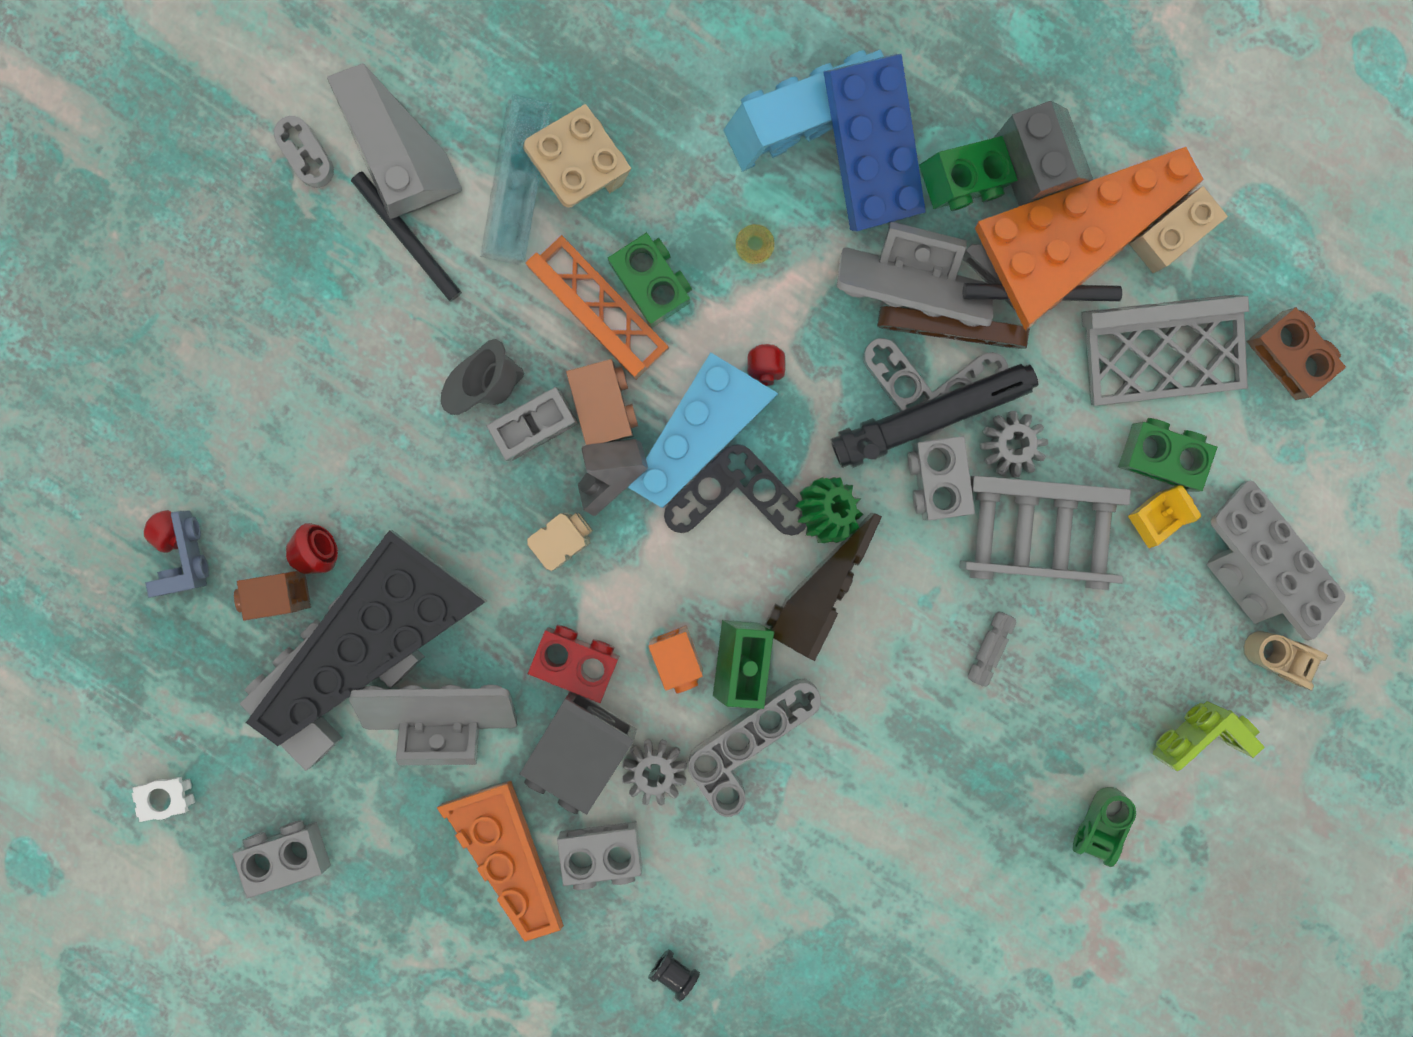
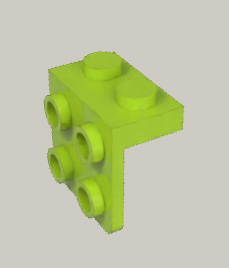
M1206 701L1204 704L1199 703L1192 707L1184 717L1186 721L1176 730L1171 729L1164 733L1157 740V748L1152 754L1173 770L1180 771L1218 736L1228 746L1252 758L1265 747L1256 738L1260 733L1259 730L1243 715L1238 717L1231 710Z

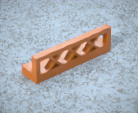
M562 235L541 255L536 252L525 262L540 281L635 380L669 349V346ZM561 248L573 258L572 274H557L547 263ZM578 264L587 274H578ZM564 280H572V288ZM577 280H594L600 286L599 302H584L577 295ZM604 292L614 302H604ZM591 308H599V317ZM604 308H621L626 313V330H611L604 323ZM631 320L641 330H631ZM617 335L626 336V345ZM631 336H648L657 348L642 362L630 350Z

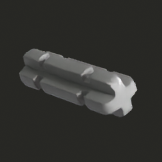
M1003 612L995 614L991 626L994 627L992 631L987 632L976 656L978 662L976 665H972L968 674V679L981 686L989 685L994 674L991 670L993 667H997L1009 641L1006 637L1008 633L1012 634L1016 625L1014 617Z

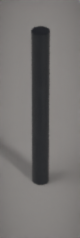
M363 171L357 173L351 179L354 186L449 302L455 300L462 293L401 217L389 218L376 187Z
M963 284V299L1010 300L1002 284ZM1078 285L1062 301L1120 302L1122 299V287L1113 285Z

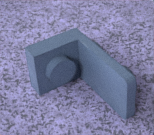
M191 511L171 512L182 568L157 572L159 580L145 582L148 598L207 586L206 578L209 576V567L205 556L200 555L197 541L201 537L200 526L197 519L192 517Z

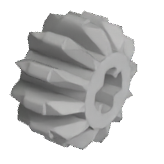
M1010 411L1007 414V422L998 415L993 418L996 429L991 427L984 428L983 433L987 437L992 438V441L981 443L980 449H992L993 454L987 456L984 461L989 465L999 460L996 467L997 474L1002 475L1009 468L1012 477H1020L1022 467L1028 473L1035 471L1032 459L1036 461L1045 460L1046 456L1038 451L1037 447L1048 445V439H1037L1036 434L1042 432L1044 427L1042 424H1037L1030 428L1032 415L1024 414L1019 421L1017 412ZM1014 434L1016 435L1014 439H1020L1022 444L1021 448L1015 449V455L1012 454L1014 449H1007L1006 445L1008 440L1013 439Z
M650 739L644 741L645 753L638 747L633 746L630 753L635 760L624 759L622 767L626 770L632 771L622 776V782L624 784L636 783L629 790V795L635 797L643 791V805L649 804L651 795H656L659 806L664 805V792L676 799L679 796V792L673 784L682 786L687 781L685 776L678 774V772L687 769L686 761L673 762L679 756L680 750L675 747L666 754L667 741L663 739L659 742L658 750H653ZM652 764L660 765V773L664 774V777L661 778L658 775L657 780L649 779V772L644 769L646 767L651 769Z

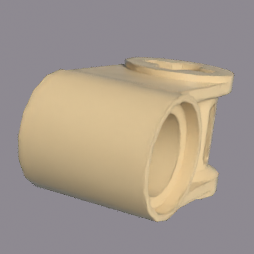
M1265 631L1252 633L1244 644V653L1253 664L1311 691L1314 688L1312 680L1321 661H1326L1328 657L1327 654L1313 647ZM1271 641L1273 652L1270 657L1265 659L1264 647Z

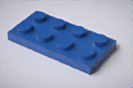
M893 54L823 71L850 230L861 231L925 213L902 54Z

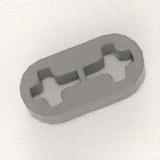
M286 116L280 119L274 128V138L296 175L306 185L313 188L326 186L334 175V167L312 129L301 118L296 116ZM291 127H294L297 131L303 130L298 134L300 141L304 145L300 149L292 141H285L289 137L287 130ZM310 155L318 164L323 162V165L319 167L321 174L318 177H314L311 173L306 174L310 170V166L305 160L306 156Z

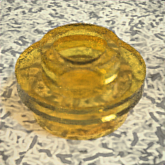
M748 225L737 235L736 251L739 257L747 263H763L773 253V235L762 225ZM758 237L761 239L763 246L759 250L750 249L748 246L750 238Z

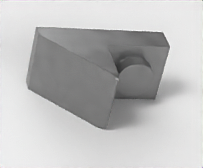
M632 439L585 445L581 448L586 471L588 472L578 483L583 510L596 516L648 469L640 441Z

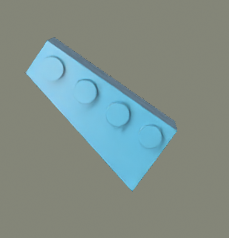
M881 49L870 54H866L865 50L858 51L848 56L843 61L844 64L833 68L831 63H828L813 70L808 78L799 81L796 76L779 83L774 91L764 94L762 90H757L741 99L742 104L723 129L742 172L754 167V162L760 155L766 152H770L772 158L787 152V149L797 144L802 136H805L809 142L833 129L823 71L884 57Z
M710 352L646 458L648 469L631 483L628 488L659 507L664 508L778 393Z

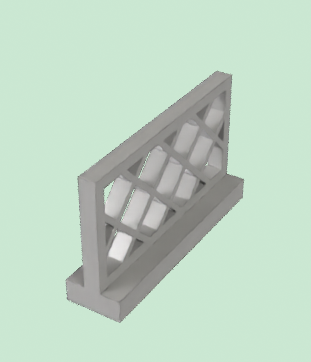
M1234 294L1083 311L1082 326L1086 328L1091 405L1098 406L1248 389L1244 312H1249L1248 296ZM1233 320V337L1223 347L1209 334L1220 322ZM1209 323L1204 330L1199 325H1197ZM1189 325L1199 336L1184 351L1171 338L1181 326ZM1171 327L1166 334L1159 330L1160 328ZM1143 330H1151L1161 338L1147 356L1132 344ZM1124 332H1132L1127 339L1122 334H1120ZM1113 334L1123 343L1109 360L1098 351V335ZM1204 340H1207L1220 351L1206 368L1191 357ZM1166 344L1181 355L1168 372L1164 371L1153 361ZM1233 347H1234V355L1230 353V351L1232 350ZM1128 348L1143 360L1129 377L1114 365ZM1225 357L1235 364V381L1221 382L1211 374ZM1099 360L1105 364L1101 370L1099 367ZM1188 361L1201 374L1191 386L1183 387L1173 377ZM1149 365L1163 378L1153 390L1145 391L1135 381ZM1111 369L1125 382L1115 394L1101 396L1100 381ZM1207 378L1213 382L1210 384H1203V382ZM1169 382L1175 387L1164 389ZM1130 387H1132L1133 389H1135V390L1137 391V392L1126 393V391H1127Z

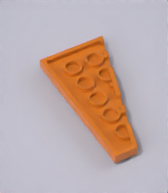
M1187 147L978 221L975 230L1025 331L1036 323L1048 310H1051L1078 285L1085 282L1122 251L1133 239L1146 231L1152 223L1164 213L1170 211L1200 185L1204 179Z

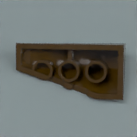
M870 513L858 525L859 529L849 534V537L842 541L785 598L782 606L775 603L765 623L774 631L773 639L813 661L816 660L838 615L836 612L837 608L833 606L836 600L841 601L844 595L848 593L854 576L851 570L854 564L858 566L864 558L882 516Z

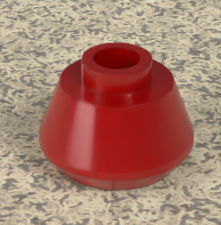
M305 523L301 525L286 546V558L289 565L303 574L329 572L334 568L337 561L338 548L333 536L324 527L316 524Z

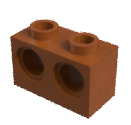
M1297 307L1279 313L1246 342L1295 400L1311 398L1343 371L1346 366L1339 359L1341 354L1335 345L1327 340H1323L1314 329L1316 327L1314 320L1306 312L1298 310ZM1283 327L1288 329L1292 335L1290 346L1285 345L1281 340L1280 334ZM1308 357L1312 358L1317 366L1314 376L1310 375L1306 370Z
M298 571L237 581L238 589L234 591L235 607L239 613L242 612L243 621L288 614L311 608L306 574Z

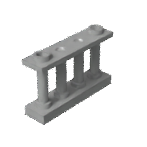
M970 476L972 492L977 493L976 500H980L975 562L960 560L959 566L961 569L970 570L969 577L993 580V573L997 572L1086 580L1085 588L1109 590L1110 583L1122 584L1123 576L1107 574L1112 512H1116L1117 505H1130V489ZM1001 495L1016 496L1015 503L1019 504L1013 565L991 563L996 502H1000ZM1039 498L1054 499V507H1058L1052 569L1029 567L1035 505H1039ZM1078 502L1093 503L1092 510L1096 511L1091 572L1068 570L1073 509L1078 508Z

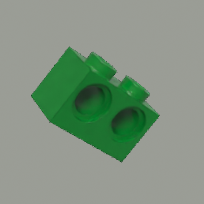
M1003 136L940 151L919 164L933 209L949 206L951 211H956L973 204V199L981 197L983 203L992 201L1005 195L1003 188L1018 181Z
M646 232L609 256L608 261L650 327L653 328L690 304V297L687 293L692 291V288L680 270L674 274L667 264L666 260L671 258L660 238L658 237L653 241ZM639 253L648 254L653 259L652 266L644 272L634 270L631 266V261L635 255ZM659 286H668L674 291L675 295L670 303L660 305L652 299L653 291Z
M1147 418L1146 422L1132 424L1118 468L1172 486L1182 485L1185 490L1190 492L1203 491L1218 448L1217 446L1205 443L1207 436L1189 430H1184L1183 435L1170 431L1169 423L1154 418ZM1147 437L1153 438L1157 444V452L1152 458L1148 457L1143 450V443ZM1185 449L1192 453L1194 459L1193 465L1189 470L1183 468L1180 462V456Z

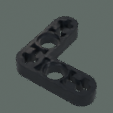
M732 445L725 449L668 504L664 513L665 523L671 530L678 533L689 532L737 487L781 533L790 536L798 535L807 527L806 523H800L797 528L792 525L785 528L781 524L784 516L778 509L774 511L773 515L766 510L778 502L782 493L788 497V501L782 504L789 511L798 509L795 505L799 503V500L749 448L743 445ZM732 452L737 456L742 452L746 454L748 458L744 464L751 472L755 465L762 470L761 473L751 478L747 487L740 483V480L746 477L741 470L736 469L731 472L727 467L731 463L728 455ZM705 478H714L721 486V492L714 500H705L698 492L699 483ZM760 479H768L775 486V495L769 501H759L753 494L754 484ZM689 491H692L695 499L707 508L700 514L696 507L688 515L691 520L689 525L686 526L681 522L676 526L671 521L675 516L672 509L676 505L681 509L687 506L691 501L684 496ZM800 510L799 512L801 514L797 517L798 520L801 518V516H803Z

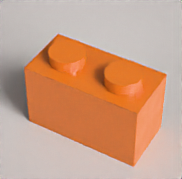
M687 625L651 638L648 647L665 691L674 688L677 694L698 686V679L703 677V668Z

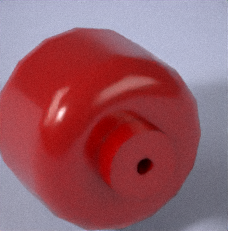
M771 344L756 346L748 353L747 374L755 380H759L765 386L773 385L774 380H780L785 375V353L782 349Z
M169 510L160 511L152 515L144 528V537L147 542L162 553L178 549L171 511Z

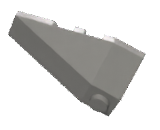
M364 63L327 76V80L390 219L462 191V187L447 154Z

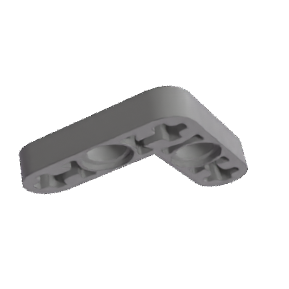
M885 338L876 339L865 348L863 353V362L867 370L899 411L907 409L906 405L916 401L922 393L926 396L927 400L948 393L950 387L955 383L964 385L973 383L965 374L970 371L972 378L979 375L984 370L983 361L987 364L995 362L998 366L995 373L1008 369L1005 358L1000 354L994 352L985 353L977 357L932 392L897 345L891 340ZM877 347L879 350L887 348L891 353L887 357L889 364L894 368L899 362L904 369L895 372L886 381L882 375L888 373L889 370L883 363L875 365L871 359L875 356L873 348ZM901 376L910 377L915 383V392L909 398L899 397L894 390L895 381ZM939 429V430L934 431V432H932V433H929V434H927V435L936 434V433L940 432L942 429Z

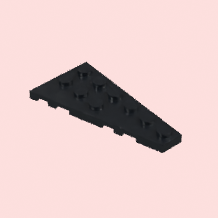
M389 530L246 723L276 746L283 744L349 698L352 690L362 689L486 603L487 600L396 532Z

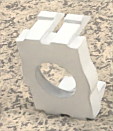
M182 777L158 779L148 784L133 787L132 798L133 802L136 803L135 812L136 817H139V822L153 819L162 820L172 815L188 812V806L195 803L192 793L185 795V791L192 788L191 780L185 779L182 781ZM154 789H164L169 793L171 802L166 810L158 811L151 806L149 797Z

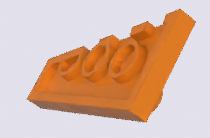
M512 781L440 804L437 807L438 811L444 819L447 818L457 832L455 837L463 849L467 848L478 865L476 869L484 881L488 880L497 893V901L524 942L560 931L564 925Z

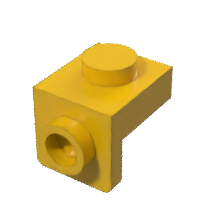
M1177 485L1157 492L1129 514L1128 517L1147 547L1152 548L1160 545L1181 526L1196 522L1201 518V513L1182 485Z

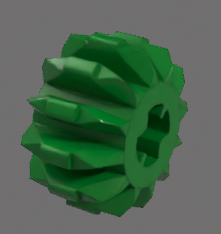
M822 477L814 480L810 486L805 487L800 492L802 500L795 507L803 515L797 522L806 523L807 525L805 536H816L818 543H838L846 540L849 534L859 529L856 520L860 519L864 514L857 509L856 504L862 498L852 496L853 485H843L841 477H832L830 479Z

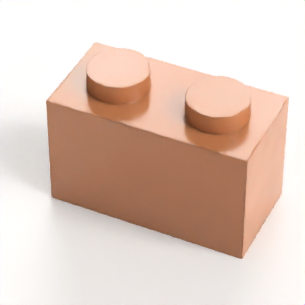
M609 359L566 371L586 445L615 442L634 437L632 428L638 427V422L633 404L625 406L622 390L628 389L622 366L615 368L613 360Z

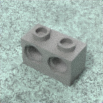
M554 387L486 426L506 461H513L578 425V422L561 391Z
M961 436L912 444L913 451L908 452V466L910 474L917 475L918 490L913 491L916 514L922 513V519L928 521L975 514L965 437ZM933 449L941 450L946 457L945 466L940 471L933 470L927 461L928 455ZM940 487L946 488L951 495L949 506L943 510L937 508L933 502V494Z
M298 820L280 827V834L267 837L266 832H261L242 840L244 845L232 855L246 898L322 875L331 866L317 822L304 826L303 820ZM293 842H300L306 847L307 858L297 857L293 853ZM256 854H262L269 860V870H263L258 867L255 862Z
M637 821L560 831L557 844L563 886L573 885L575 890H584L595 887L597 885L596 882L612 880V884L622 885L634 882L635 877L641 876L642 859ZM614 847H624L630 852L631 857L628 861L619 863L611 858L610 850ZM576 852H585L591 857L592 864L585 868L577 867L572 862L571 856Z

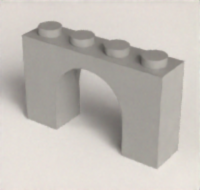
M337 597V598L330 604V606L328 607L329 610L331 609V607L334 605V603L337 601V599H338L339 597ZM318 619L300 634L304 641L295 650L288 647L272 662L276 668L267 677L261 674L246 687L244 691L248 696L240 705L250 715H252L319 625L320 621ZM416 650L379 677L391 688L398 684L425 656L419 650ZM320 717L281 744V746L307 771L316 765L343 737L323 717Z

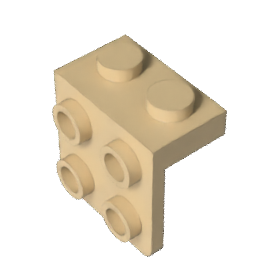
M586 104L531 135L525 140L523 145L526 154L565 207H573L604 187L610 194L623 185L631 170L624 155L617 149L605 132L601 122L594 116Z

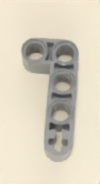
M806 679L791 681L765 699L764 709L751 708L691 751L689 755V773L709 804L719 815L732 817L739 814L745 805L744 787L733 770L809 719L819 710L821 696L811 681ZM801 689L805 694L811 691L812 693L808 696L810 703L807 706H803L799 702L790 707L793 716L788 719L784 708L778 702L784 699L788 707L797 700L794 694L796 691ZM766 711H775L781 715V720L777 727L766 729L759 724L761 715ZM734 733H743L748 737L749 743L745 749L735 751L727 745L728 738ZM702 755H710L716 760L717 765L710 772H701L695 766L696 759ZM731 787L739 795L735 802L724 804L718 800V792L722 788Z

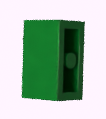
M722 620L713 688L714 698L727 707L764 709L774 636L773 630L760 623Z

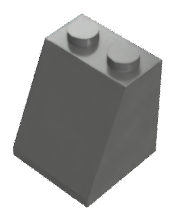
M1048 101L1012 114L994 136V138L999 136L1004 138L1018 180L1011 184L1018 206L1093 180L1068 109L1053 101Z
M569 692L520 772V775L526 778L524 783L532 790L540 794L548 791L558 797L557 803L565 810L573 814H578L581 811L587 815L632 745L637 728L591 700Z

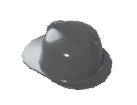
M497 339L489 340L478 351L461 362L446 379L441 392L443 410L450 415H459L478 403L489 405L501 404L507 400L514 386L524 377V371L511 358L505 355V348L502 342Z

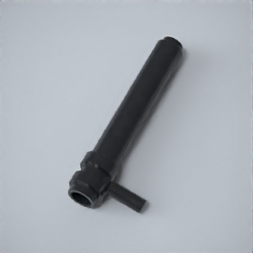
M1018 364L877 421L871 418L861 422L860 427L852 431L850 428L838 432L839 436L830 439L841 468L849 465L854 468L864 464L863 460L866 458L871 460L887 455L889 449L1033 392V388L1038 386V379L1030 364L1026 366Z

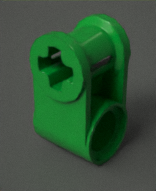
M1105 787L1097 791L1085 819L1074 837L1073 852L1080 855L1085 852L1102 859L1104 865L1113 867L1121 856L1124 842L1136 818V807L1123 792L1114 787ZM1113 801H1121L1120 811L1113 816H1107L1106 810L1109 804Z

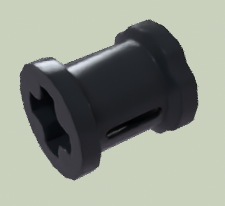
M668 949L656 962L648 979L652 982L658 980L674 992L675 999L681 1002L696 984L700 972L696 969L689 970L673 958L674 953Z

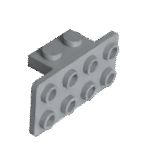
M890 222L880 256L851 248L842 249L837 288L852 297L861 298L866 296L882 300L885 304L892 307L906 306L921 310L924 314L932 317L942 315L958 319L968 326H990L993 320L992 299H963L962 290L964 283H987L957 275L967 247L966 240Z
M1249 480L1243 483L1212 517V527L1230 549L1214 555L1206 565L1254 624L1283 613L1304 640H1312L1319 635L1345 601V594L1291 528L1290 524L1269 501L1265 493L1261 491L1254 481Z
M409 685L401 689L384 690L377 686H366L361 690H352L349 698L363 728L368 730L399 729L396 752L398 765H476L479 729L515 728L517 726V716L510 692L498 685H484L479 689H463L456 685H446L441 687V689H423L419 686Z

